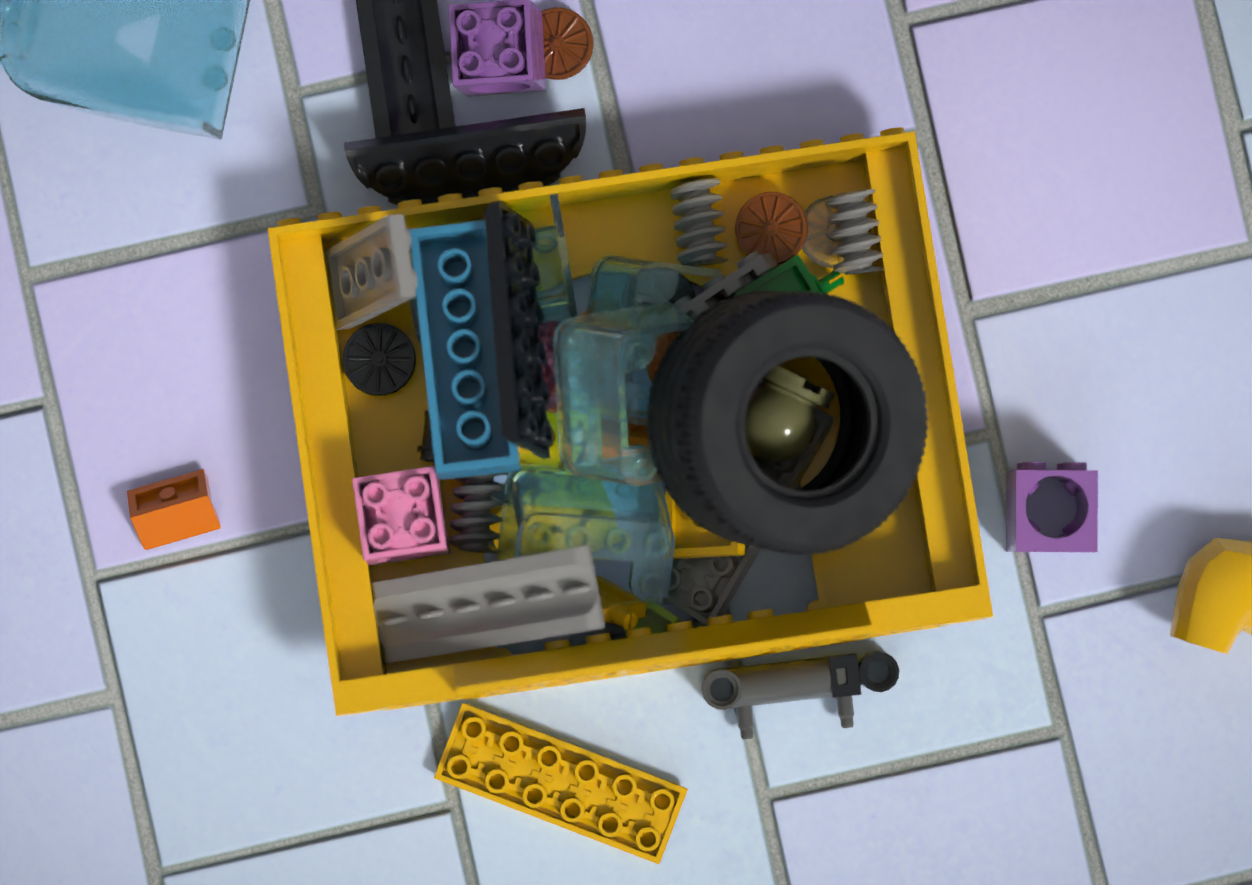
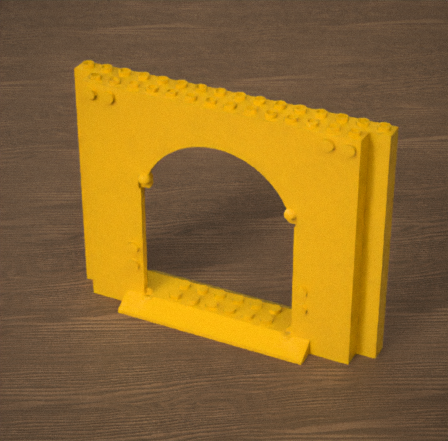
M895 127L882 130L879 137L864 138L863 133H855L840 137L839 143L825 145L824 140L815 139L800 143L799 149L785 151L782 145L768 146L760 149L759 155L745 157L742 151L721 154L718 161L705 163L701 157L688 158L679 161L678 167L665 169L663 164L660 163L648 164L639 167L638 173L623 175V170L620 169L608 170L599 173L598 179L585 181L579 175L560 178L558 185L543 187L542 182H528L518 185V191L505 193L502 192V188H488L478 191V197L462 199V194H447L438 197V203L422 205L421 200H407L398 203V209L382 211L381 206H367L359 208L357 210L358 215L342 217L341 212H327L317 215L318 221L301 223V218H287L277 221V227L267 228L336 716L379 710L388 711L461 699L484 698L862 641L866 638L933 629L950 624L994 617L915 131L905 132L903 127ZM705 178L720 179V184L710 188V193L722 195V200L711 204V208L721 210L724 216L713 220V224L725 227V232L714 237L716 241L727 243V248L716 252V256L727 258L728 261L707 266L682 264L678 262L677 255L686 249L676 246L675 239L685 233L674 230V222L683 217L676 216L672 212V207L681 201L672 199L670 191L686 181ZM875 189L874 193L865 197V201L877 203V209L867 213V217L879 220V225L869 229V233L881 236V241L870 247L872 250L883 252V257L872 262V264L885 268V270L850 275L841 273L830 280L829 283L843 276L844 284L827 294L845 298L868 309L883 320L902 340L901 343L905 344L906 349L911 354L910 357L915 361L914 364L918 368L917 373L921 375V382L924 385L923 390L926 393L925 399H927V404L925 405L928 408V421L926 424L928 430H926V434H928V437L925 438V443L927 444L924 447L925 454L921 458L923 461L919 466L920 470L916 473L917 478L913 481L912 488L908 489L909 493L904 497V501L899 503V507L894 510V513L888 516V519L880 527L875 528L873 532L848 546L846 545L843 548L825 553L811 554L818 600L810 602L804 612L774 616L773 609L748 612V620L733 622L732 615L708 618V626L692 628L691 621L667 624V632L651 634L650 627L627 630V638L611 640L610 633L585 637L586 644L571 646L569 639L544 643L545 651L512 655L506 648L492 646L383 664L371 583L485 563L484 553L461 551L459 548L449 544L450 554L373 566H369L364 561L352 478L435 466V463L420 460V453L417 452V446L422 445L424 413L426 410H429L417 298L414 297L351 329L336 330L325 250L388 215L404 214L405 226L408 229L485 220V211L491 203L500 201L529 220L535 228L537 244L533 247L534 262L537 264L540 273V284L536 286L537 299L565 283L582 277L604 272L640 271L652 266L672 268L684 275L690 283L704 289L702 285L717 275L723 273L727 277L739 269L736 263L747 256L739 246L735 233L736 219L742 206L757 194L779 192L796 200L806 214L808 234L804 246L797 255H799L807 270L819 280L832 272L834 265L844 261L842 257L831 254V250L841 245L842 242L829 238V234L839 229L840 226L827 222V217L837 213L838 209L826 207L825 201L836 196L838 193ZM410 246L409 254H410V260H411V267H413L412 254H411V246ZM373 323H386L402 330L410 339L416 355L415 369L408 383L397 392L385 396H373L357 389L346 376L343 367V351L349 338L361 327ZM814 356L796 357L777 365L835 394L828 409L818 405V409L833 417V423L828 435L801 479L800 488L812 481L826 465L835 448L840 427V406L835 386L825 368ZM454 478L440 480L448 541L450 537L461 534V532L450 527V521L462 518L461 515L452 512L451 508L453 504L464 501L453 495V489L465 484Z

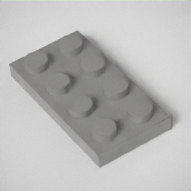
M404 214L388 215L325 250L336 330L351 329L416 297L417 275L414 268L411 267L409 254L411 234L405 226Z

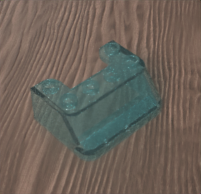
M521 464L520 471L509 472L505 482L502 522L500 526L501 538L498 543V550L500 551L497 554V561L590 545L593 559L631 562L629 589L636 599L644 603L668 605L675 538L664 488L657 478L646 473L537 464Z

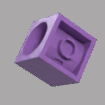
M505 0L449 5L452 75L455 88L467 97L546 91L542 11L531 0Z
M1046 462L1017 463V470L1006 472V552H1098V470H1087L1086 462H1062L1057 464V470H1046ZM1044 478H1054L1063 482L1064 488L1071 496L1075 497L1077 505L1075 519L1062 529L1064 532L1062 535L1055 538L1039 533L1041 529L1028 519L1026 514L1027 496H1030L1040 486L1038 481Z

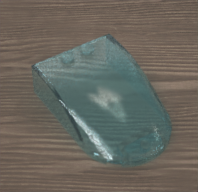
M0 0V63L10 77V80L19 89L46 103L139 125L222 140L250 0Z

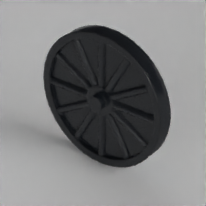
M373 323L361 327L349 338L343 351V367L346 376L357 389L373 396L389 395L403 388L411 379L416 365L415 350L408 336L399 328L386 323Z

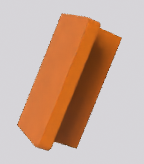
M204 469L127 491L130 519L145 550L215 531L221 527L211 500L209 481Z

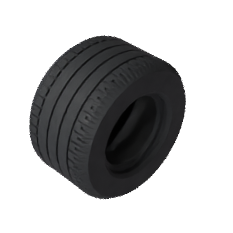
M757 291L740 294L718 302L701 312L700 316L697 315L687 324V327L681 330L675 337L676 340H673L666 349V355L662 356V360L658 364L659 369L655 371V376L652 380L653 386L650 387V395L648 396L650 401L647 404L646 417H648V421H646L647 434L649 435V450L652 452L651 458L654 462V467L658 469L657 474L662 484H665L664 487L671 498L674 499V502L689 518L707 531L729 541L784 554L811 555L843 548L846 545L848 546L873 532L875 528L880 527L888 519V516H891L894 510L899 507V503L904 501V497L909 493L908 489L912 488L913 481L917 478L916 473L919 472V466L923 461L921 459L922 455L925 454L924 447L927 444L925 443V438L928 437V434H926V430H928L926 425L928 421V408L925 405L927 404V399H925L926 393L923 390L924 385L921 382V375L917 373L918 368L914 364L915 361L910 357L911 354L906 349L905 344L901 343L902 340L883 320L861 305L836 295L819 292ZM814 356L825 368L835 386L840 406V427L835 448L826 465L812 481L795 491L784 488L769 479L753 460L745 436V415L752 392L763 376L771 369L792 358Z

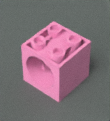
M435 466L352 478L363 557L369 566L450 554L440 480L436 474Z

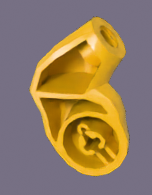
M1213 538L1191 556L1186 563L1178 584L1170 636L1228 654L1237 636L1242 631L1252 635V540Z

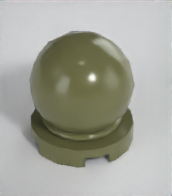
M775 366L761 379L762 385L756 387L752 392L745 415V436L749 451L756 459L769 463L788 461L804 451L813 440L817 425L814 409H817L818 405L828 409L835 395L792 372Z

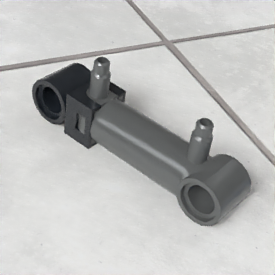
M872 651L866 653L859 661L857 654L850 653L804 660L718 668L710 671L704 677L701 691L704 700L715 709L726 710L736 708L738 728L743 740L754 737L752 706L827 697L836 698L841 727L851 728L854 726L852 696L862 695L861 685L873 692L890 690L899 679V667L896 660L887 653ZM876 660L884 661L888 667L886 679L879 683L871 682L867 675L868 666ZM718 678H727L733 685L731 696L725 700L713 698L710 692L712 682Z

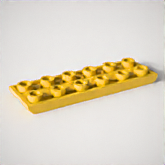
M466 703L461 705L434 779L656 864L661 862L688 788Z

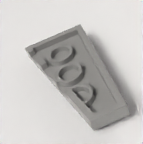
M757 251L751 253L736 263L739 269L727 277L721 273L702 285L705 291L694 299L687 295L669 306L668 308L672 313L661 321H658L654 316L635 328L638 336L630 340V343L637 354H643L650 350L654 341L661 334L674 328L686 327L697 315L700 316L701 312L718 302L729 299V296L778 267L770 253L759 255Z

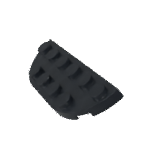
M585 108L345 142V154L350 168L358 180L367 189L372 188L377 193L387 197L388 202L395 205L407 200H421L422 205L438 203V197L447 194H462V199L478 197V191L488 188H502L503 193L518 191V185L528 182H542L543 187L559 179L561 177L560 173L570 164L573 158L576 159L578 157L586 134Z

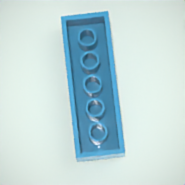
M485 220L409 229L411 234L412 263L417 275L416 298L436 474L439 480L520 471L519 447L506 440L501 432Z

